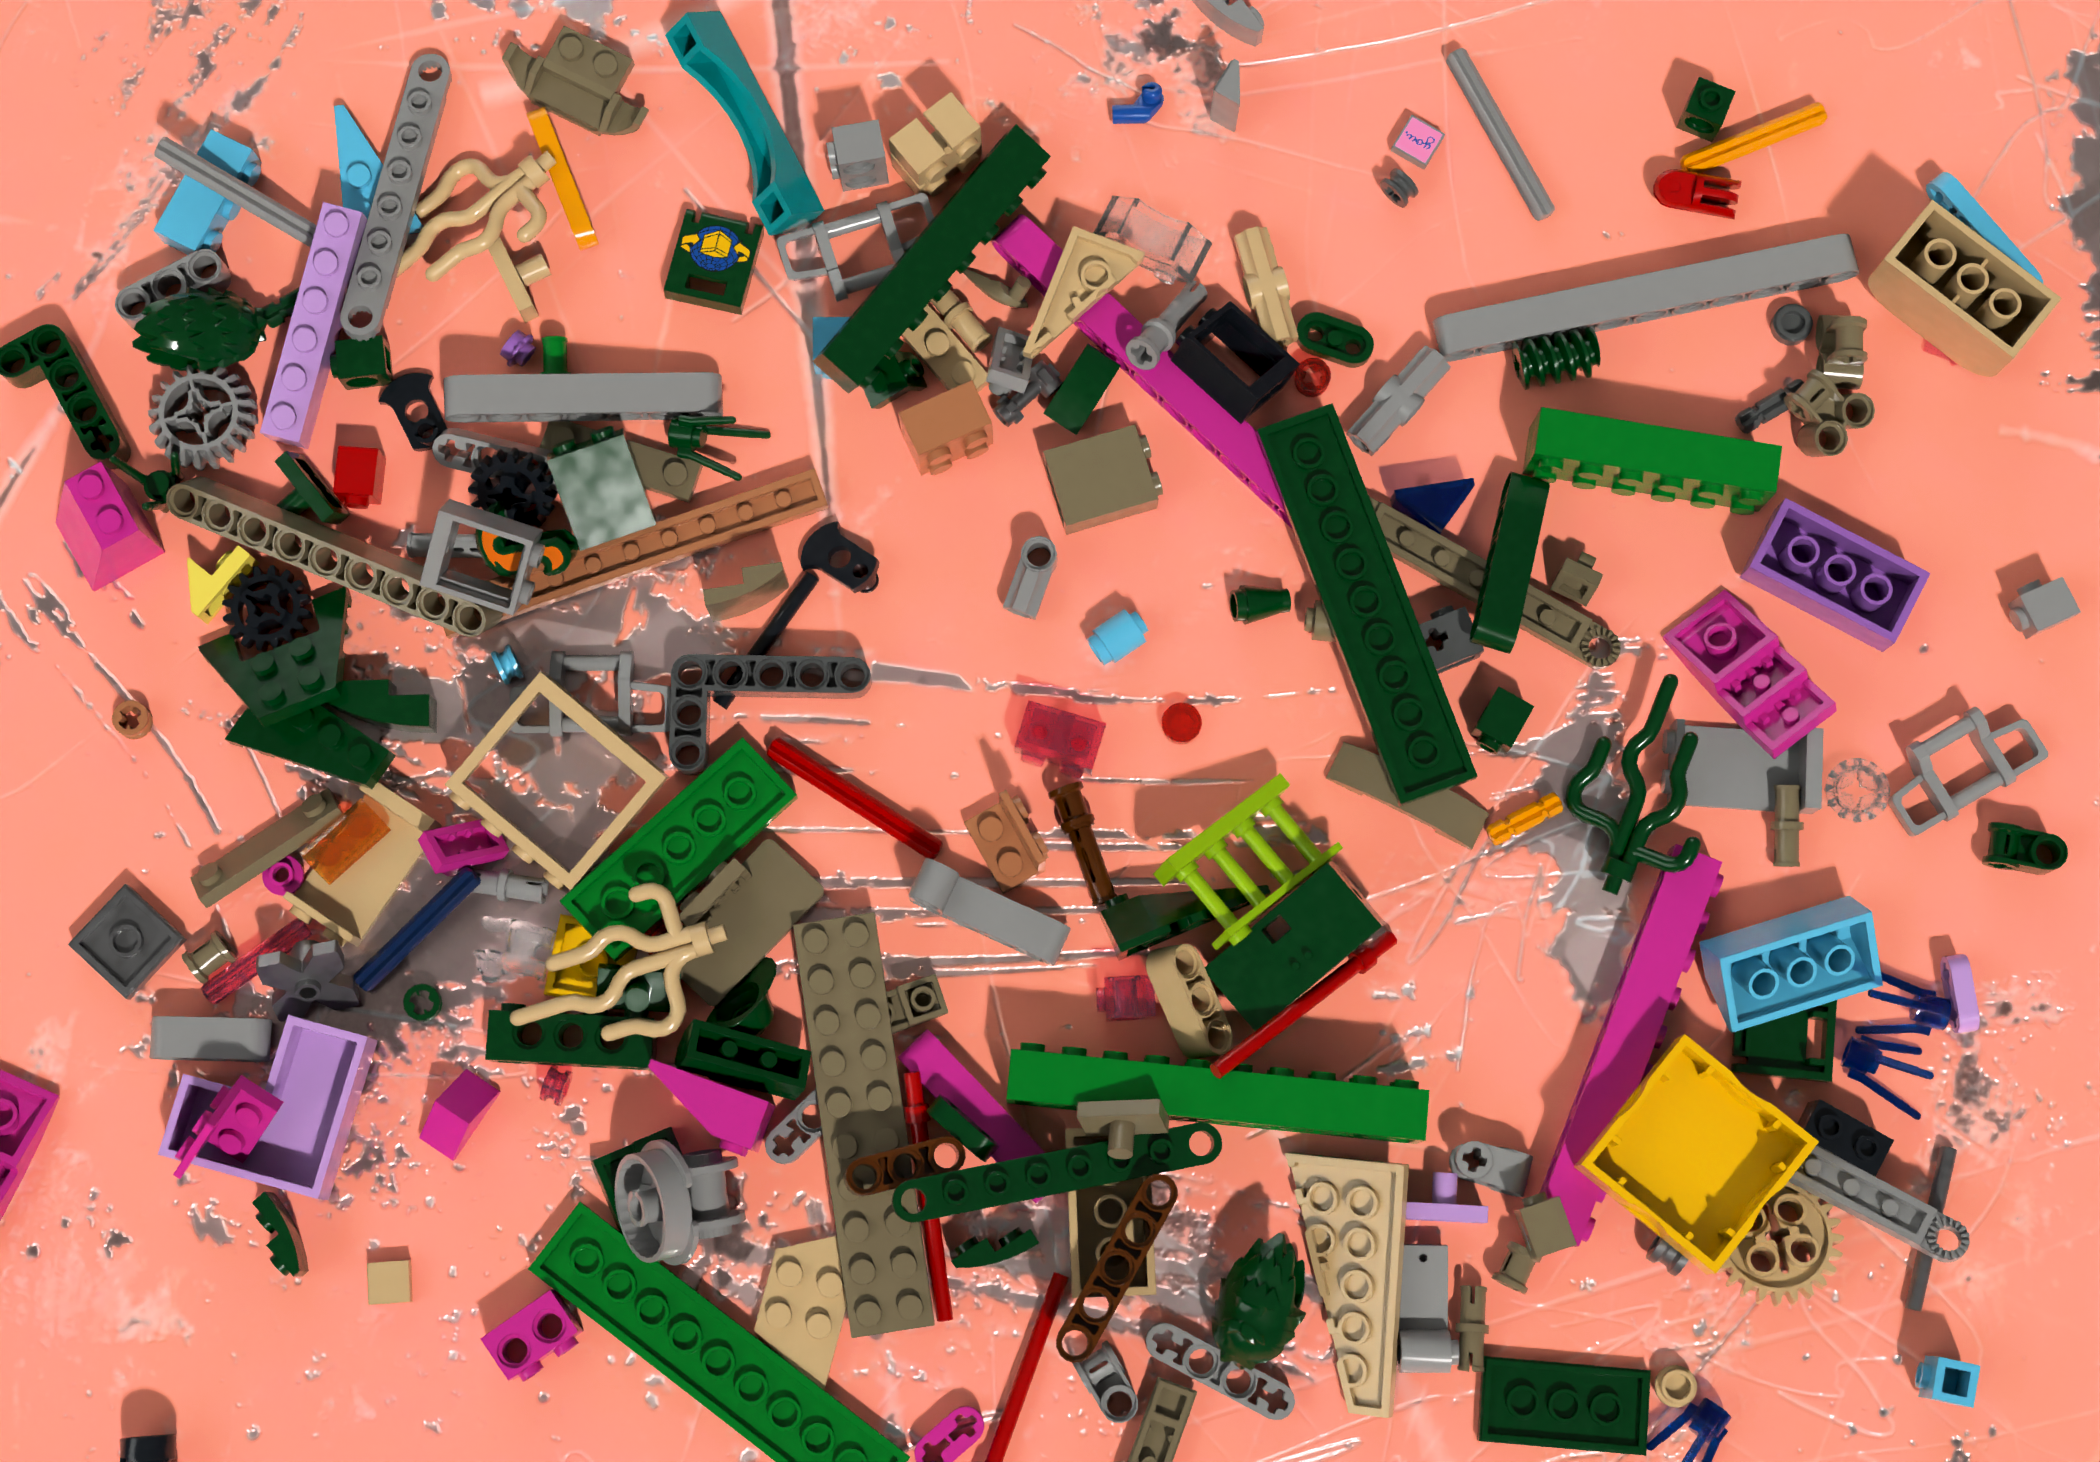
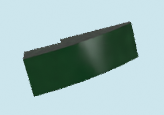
M389 679L343 681L341 697L326 702L331 707L351 717L383 728L406 732L437 733V701L430 694L397 695V687Z

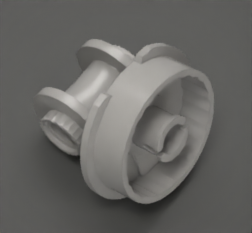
M662 1139L650 1141L642 1148L641 1152L628 1154L623 1157L615 1177V1204L622 1233L636 1257L646 1263L663 1260L665 1263L673 1266L685 1264L693 1257L699 1239L728 1235L732 1233V1225L744 1222L746 1220L745 1210H730L729 1196L726 1189L725 1171L738 1167V1158L736 1156H722L721 1149L699 1150L681 1155L674 1145Z

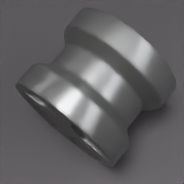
M1658 1235L1654 1238L1646 1254L1647 1260L1652 1263H1662L1666 1266L1667 1272L1673 1276H1677L1688 1262V1259Z

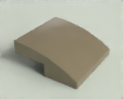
M777 562L743 567L741 569L744 584L703 589L705 606L712 621H722L741 616L762 607L781 595L789 588L783 563Z

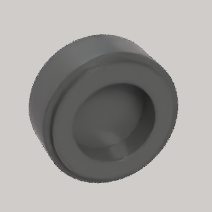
M1787 304L1779 308L1770 323L1773 337L1781 344L1787 346H1794L1803 342L1810 334L1813 326V320L1808 310L1798 304Z

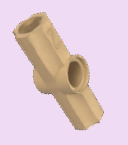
M1256 226L1245 229L1234 236V242L1244 273L1242 281L1249 308L1255 311L1258 326L1282 348L1297 342L1299 336L1289 305L1290 291L1285 271L1282 266L1278 267L1267 227Z

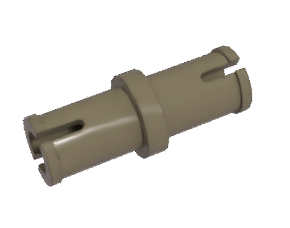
M1774 785L1775 818L1774 821L1770 822V830H1774L1773 866L1800 867L1799 830H1804V822H1799L1801 785Z
M1461 1285L1460 1323L1455 1325V1332L1459 1333V1364L1457 1370L1469 1372L1470 1354H1473L1472 1371L1484 1372L1485 1334H1489V1325H1485L1487 1287L1475 1286V1299L1472 1304L1471 1285Z

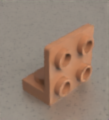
M1006 789L999 793V803L964 821L967 831L1002 894L1045 872L1046 859L1049 858L1047 854L1049 853L1048 848L1039 832L1035 831L1031 834L1026 826L1029 823L1027 818L1029 815L1018 795L1011 798Z

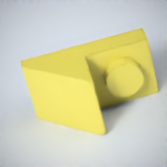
M239 545L233 551H227L216 564L217 570L213 575H210L188 557L187 567L191 612L208 625L222 609V601L233 596L227 589L228 586L233 585L239 588L242 583L238 575L243 573L249 577L253 573V567L259 566L260 563Z

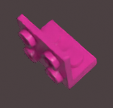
M240 1075L231 1089L223 1085L210 1104V1107L215 1110L214 1113L206 1109L192 1129V1133L196 1134L197 1138L194 1139L188 1136L175 1155V1158L180 1160L181 1163L173 1175L181 1179L207 1141L241 1163H244L284 1102Z

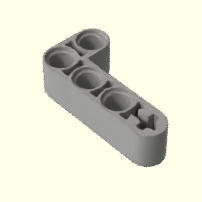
M925 858L908 894L909 900L912 903L1051 966H1055L1071 931V928L962 878L954 869L930 858Z

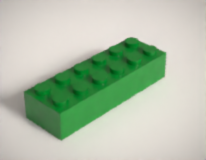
M1541 407L1529 427L1522 474L1532 475V478L1548 483H1554L1556 479L1571 481L1572 486L1579 489H1595L1596 486L1611 488L1612 493L1622 496L1635 495V492L1651 494V499L1659 502H1673L1675 499L1690 501V505L1697 508L1710 509L1718 505L1730 507V512L1735 514L1752 515L1754 511L1759 512L1777 491L1782 446Z

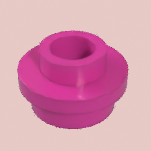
M286 856L263 871L262 880L265 887L275 895L284 896L287 891L293 894L303 884L304 869L298 860L291 856ZM281 868H287L289 871V876L284 882H278L276 879V873Z

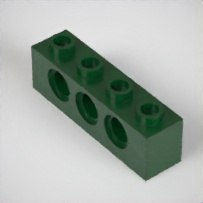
M501 1003V1010H489L485 1060L490 1062L651 1071L648 1068L651 1059L656 1061L658 1037L651 1038L638 1034L624 1037L623 1044L614 1050L607 1049L604 1039L601 1037V1030L604 1026L625 1019L640 1017L657 1021L654 1018H649V1011L634 1012L624 1010V1017L608 1016V1010L595 1014L583 1013V1015L563 1012L525 1025L514 1026L510 1022V1014L514 1010L526 1007V1005ZM529 1024H539L542 1030L540 1040L534 1045H526L522 1038L523 1030ZM578 1025L583 1031V1039L579 1045L569 1048L563 1041L564 1032L570 1026Z

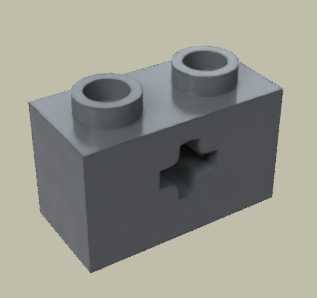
M1452 605L1443 607L1430 614L1432 620L1419 624L1425 642L1429 636H1431L1433 641L1440 639L1442 641L1438 651L1434 646L1428 647L1438 674L1478 659L1484 652L1483 646L1469 642L1472 620L1465 606L1454 610Z

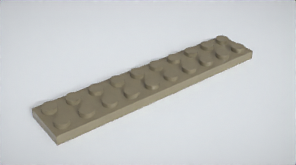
M875 912L794 924L793 929L810 1049L812 1051L811 1056L851 1338L934 1326L935 1320L920 1222H906L895 1214L892 1208V1195L895 1189L859 1197L849 1192L844 1184V1172L847 1166L854 1160L909 1145ZM899 1155L894 1160L893 1169L899 1177L910 1178L913 1175L911 1157L907 1155ZM859 1165L853 1171L852 1180L857 1187L868 1189L874 1183L875 1174L870 1167ZM915 1189L906 1190L901 1198L902 1207L911 1214L919 1212Z

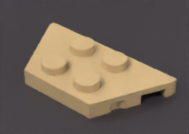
M837 1236L777 1248L775 1250L754 1331L823 1390L826 1388L847 1309Z

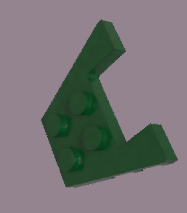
M346 587L313 599L312 605L319 624L318 631L298 637L267 652L259 653L243 661L237 639L230 634L200 645L198 648L207 663L215 669L222 680L229 685L241 702L265 728L341 697L346 657L343 651L344 636L348 634L349 630L346 618L347 609L351 608L352 599Z

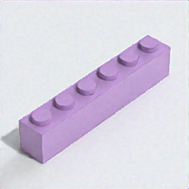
M326 202L322 204L260 433L269 440L307 450L309 448L331 368L330 355L335 353V341H338L342 328L340 321L341 310L368 220L361 211Z

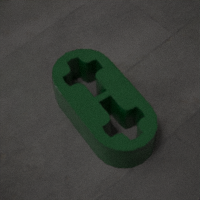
M939 1094L926 1111L934 1120L983 1162H987L999 1148V1145L993 1138L943 1095Z

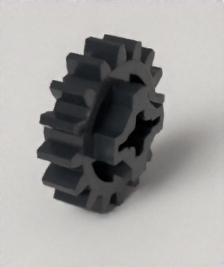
M515 447L508 453V456H506L501 448L496 450L492 458L486 455L479 463L480 467H477L472 472L470 477L475 481L468 487L469 493L477 495L471 506L476 508L482 507L486 511L491 504L502 499L509 519L533 527L535 525L538 528L546 521V516H550L553 512L555 505L551 502L557 497L558 491L549 488L554 481L552 475L544 476L542 472L547 464L545 462L537 465L532 463L534 454L532 452H529L524 458L519 457L518 448ZM503 470L501 476L496 475L494 479H490L494 472ZM532 504H536L533 510L523 513L524 507L530 508Z
M270 565L267 574H264L258 566L253 567V577L248 578L243 573L238 575L242 583L239 588L233 585L228 586L227 589L234 596L233 599L222 601V605L231 610V613L223 616V621L228 625H235L229 633L235 639L243 637L241 644L245 648L250 649L256 642V649L260 653L266 652L268 645H271L274 649L282 646L284 641L291 642L296 639L294 634L297 631L304 634L308 632L301 623L303 619L313 618V614L304 608V606L312 603V598L308 594H300L304 591L306 585L301 580L293 582L294 574L286 569L280 576L279 569L275 565ZM267 585L265 589L254 591L261 586ZM289 593L293 601L292 614L289 613L287 607V602L290 599V597L288 596ZM256 603L262 606H273L280 616L274 613H263ZM244 605L247 607L249 615L245 622L243 619ZM283 627L277 632L268 634L270 630Z

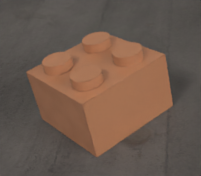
M973 380L898 412L901 433L921 476L928 472L931 475L943 473L953 466V461L964 456L967 459L979 457L989 450V445L993 444L992 421Z

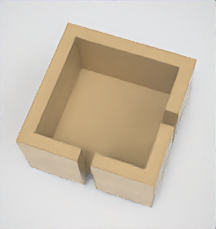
M949 92L923 112V116L935 129L934 132L930 134L916 117L889 138L892 167L915 195L925 193L927 196H937L948 187L949 180L960 171L967 173L981 159V126L952 92Z

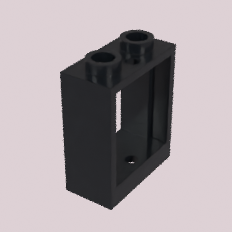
M1231 301L1218 311L1214 307L1211 308L1200 319L1197 328L1192 325L1188 326L1177 338L1175 343L1179 345V348L1171 359L1179 369L1240 424L1281 391L1300 365L1299 362ZM1216 336L1253 369L1260 378L1248 386L1204 345Z

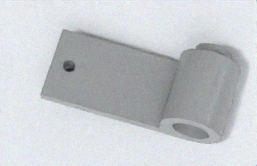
M1404 1244L1397 1350L1399 1373H1450L1452 1365L1459 1364L1458 1339H1451V1334L1448 1330V1245Z

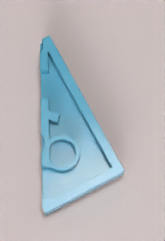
M337 105L334 106L343 207L361 211L368 219L383 164L345 106ZM414 214L409 234L419 233L423 227L416 214Z

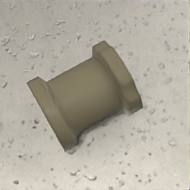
M216 930L210 934L211 939L192 953L186 951L181 955L190 972L203 984L209 981L210 974L227 962L234 963L238 960L230 944Z
M1509 1240L1507 1244L1509 1251L1499 1272H1494L1491 1278L1516 1292L1526 1295L1528 1290L1525 1286L1535 1263H1540L1542 1257L1531 1259L1527 1247Z

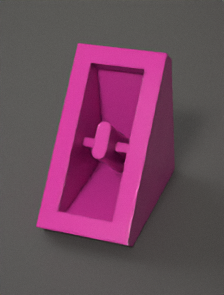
M465 1069L435 1100L419 1138L454 1161L501 1091L468 1069Z

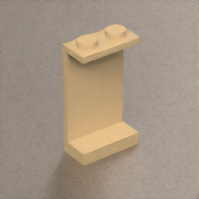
M379 782L376 783L373 789L363 786L359 787V790L365 793V795L295 895L287 891L282 897L293 905L289 910L291 914L308 925L315 919L326 927L322 934L330 940H337L341 947L347 941L357 947L361 944L424 853L418 842L422 833L442 827L435 819Z

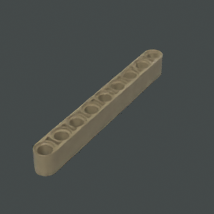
M203 476L194 477L173 485L167 492L166 503L168 509L179 519L463 636H478L496 626L502 619L503 612L419 585L424 568L420 564ZM190 492L194 496L195 503L192 501L190 497ZM225 506L227 507V509H228L229 512H230V518H229V516L226 514ZM260 521L265 525L266 533L261 528ZM295 535L300 539L301 547L297 544ZM331 550L335 552L337 562L332 558ZM366 564L371 567L373 577L367 572ZM402 578L408 583L409 592L403 587ZM438 593L444 598L445 607L439 602ZM474 608L480 612L482 622L475 617Z

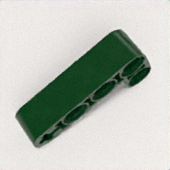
M53 324L41 325L0 348V375L13 386L24 389L47 379L83 447L98 463L101 461L109 469L114 470L118 468L109 461L110 456L114 455L124 462H128L131 455L129 442L77 346L59 327ZM60 340L58 350L47 354L49 344ZM25 359L23 368L18 372L11 373L13 364L18 360ZM71 374H79L78 380L73 386L64 387L67 377ZM97 407L96 414L92 419L82 420L83 414L88 408ZM103 434L111 441L109 443L111 450L106 452V446L102 439L98 437L99 435Z

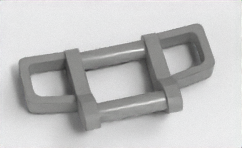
M919 193L891 203L887 201L876 204L874 209L826 224L822 220L812 223L810 228L778 237L777 247L787 278L791 281H799L828 276L837 302L848 299L847 294L876 286L917 238L915 237L901 244L891 211L918 203L922 205L927 223L929 224L934 215L928 196L925 193ZM881 223L894 263L842 279L829 239ZM815 235L825 268L801 272L794 271L788 258L786 245L790 242Z
M552 651L549 675L563 687L566 671H618V716L598 717L616 732H619L621 736H632L633 733L669 732L671 687L662 684L633 681V651H620V655H566L565 651ZM528 685L517 686L511 689L510 706ZM633 689L663 694L665 702V720L663 724H634ZM550 701L549 725H523L519 718L511 728V731L514 733H550L551 737H564V734L569 732H586L571 718L565 716V713Z
M1974 706L1963 713L1962 719L1923 742L1917 740L1906 746V754L1915 778L1890 796L1888 804L1906 833L1914 837L1942 820L1948 822L1957 817L1960 809L1997 787H2007L2016 782V776L2048 757V751L2027 720L2021 719L1990 732L1987 719L1982 711ZM2012 731H2019L2032 749L2033 758L2012 769L1994 739ZM1969 734L1972 744L1991 773L1950 796L1934 772L1930 756ZM1918 784H1920L1938 815L1921 825H1916L1902 805L1903 796Z

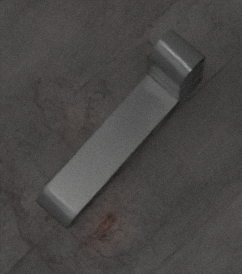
M683 655L675 661L671 671L670 760L680 773L688 776L698 775L708 765L711 697L857 699L866 695L871 688L872 678L870 669L866 662L855 657ZM689 666L699 667L702 669V676L697 683L688 685L681 681V674L684 669ZM729 667L742 669V679L735 685H726L721 681L722 673ZM775 667L782 670L783 679L779 684L767 686L762 683V674L768 668ZM811 668L819 669L824 673L823 681L814 687L806 686L802 682L804 672ZM858 669L863 672L865 677L862 684L853 688L844 685L842 677L846 671ZM687 706H696L701 710L699 720L691 725L681 723L680 713ZM686 746H695L700 752L698 760L692 765H683L679 762V753Z

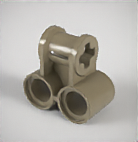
M1821 314L1817 320L1815 340L1819 356L1816 370L1828 376L1837 389L1858 390L1862 385L1864 362L1868 359V353L1863 351V332L1867 329V319L1861 316Z
M1812 369L1807 374V380L1794 393L1790 392L1784 397V403L1787 408L1804 424L1798 432L1797 443L1801 452L1810 457L1838 455L1847 445L1848 436L1846 429L1866 427L1871 423L1875 414L1874 403L1870 397L1863 393L1840 394L1833 381L1823 372ZM1848 403H1850L1853 410V414L1850 420L1846 415V406ZM1821 430H1823L1826 436V442L1823 447L1819 443V433Z

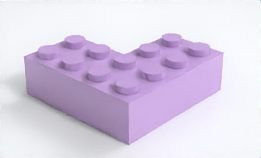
M288 1015L265 1087L267 1092L284 1103L244 1163H241L207 1141L191 1164L315 1199L329 1200L378 1040ZM183 1074L158 1155L178 1160L175 1158V1155L188 1136L194 1139L197 1138V1135L192 1133V1129L204 1111L207 1109L214 1113L215 1110L210 1107V1104L224 1084Z

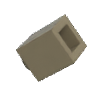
M1544 1191L1521 1199L1524 1207L1514 1210V1214L1531 1259L1540 1258L1577 1245L1560 1196L1548 1199Z

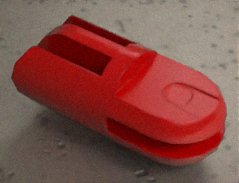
M1670 169L1664 171L1656 178L1653 185V193L1657 201L1668 208L1735 220L1736 210L1700 202L1736 205L1738 204V194L1704 187V185L1737 190L1741 188L1742 181Z

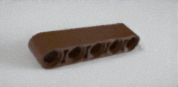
M1153 1174L1143 1181L1056 1337V1348L1059 1355L1066 1361L1072 1363L1082 1362L1091 1355L1178 1197L1177 1186L1169 1176ZM1160 1181L1168 1186L1170 1197L1166 1204L1157 1206L1148 1200L1146 1190L1150 1183ZM1133 1218L1143 1219L1149 1226L1148 1238L1141 1243L1132 1242L1126 1235V1225ZM1113 1255L1122 1256L1126 1259L1129 1266L1127 1275L1121 1280H1112L1105 1273V1263ZM1091 1293H1100L1108 1301L1106 1313L1099 1318L1088 1316L1084 1310V1300ZM1072 1330L1081 1331L1087 1338L1086 1349L1079 1355L1068 1354L1062 1345L1064 1336Z

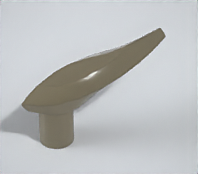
M966 269L963 272L977 288L998 303L1009 307L1028 308V303L1024 298L1031 287V282L1028 278L1024 276L1017 277L1011 288L1000 281L991 280L974 271Z

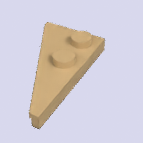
M1073 226L1024 347L1023 356L1030 359L1036 357L1143 262L1145 252Z

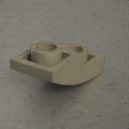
M936 974L887 991L893 1034L949 1013Z

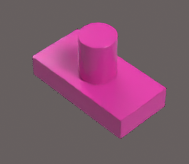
M482 819L427 830L418 839L435 874L443 873L451 877L455 876L462 868L504 859L510 850L502 835L498 838L480 824Z

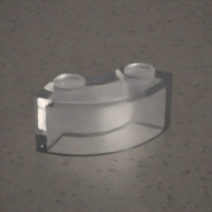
M1113 195L1093 232L1094 234L1145 252L1144 260L1139 266L1153 272L1155 278L1169 285H1173L1175 280L1192 284L1212 245V242L1191 223L1165 215L1135 197Z

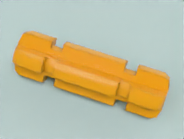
M1551 792L1541 797L1538 803L1534 801L1510 813L1505 817L1504 821L1499 819L1489 824L1486 831L1494 845H1499L1509 840L1512 834L1517 836L1545 821V817L1550 819L1561 813L1564 808L1560 798L1555 792Z

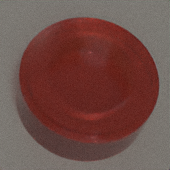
M1175 703L1165 710L1161 720V729L1164 736L1170 742L1179 745L1188 744L1195 740L1202 726L1200 713L1194 706L1188 703Z

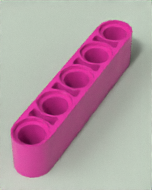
M928 1029L897 1057L910 1072L920 1071L922 1085L935 1098L939 1094L946 1097L997 1142L999 1148L991 1156L996 1163L1045 1153ZM1044 1197L1035 1198L1032 1200L1037 1204Z

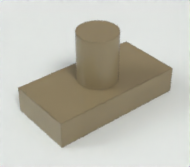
M1160 1099L1078 1102L1077 1119L1086 1136L1109 1135L1107 1154L1115 1159H1129L1133 1156L1134 1134L1168 1133L1169 1116Z

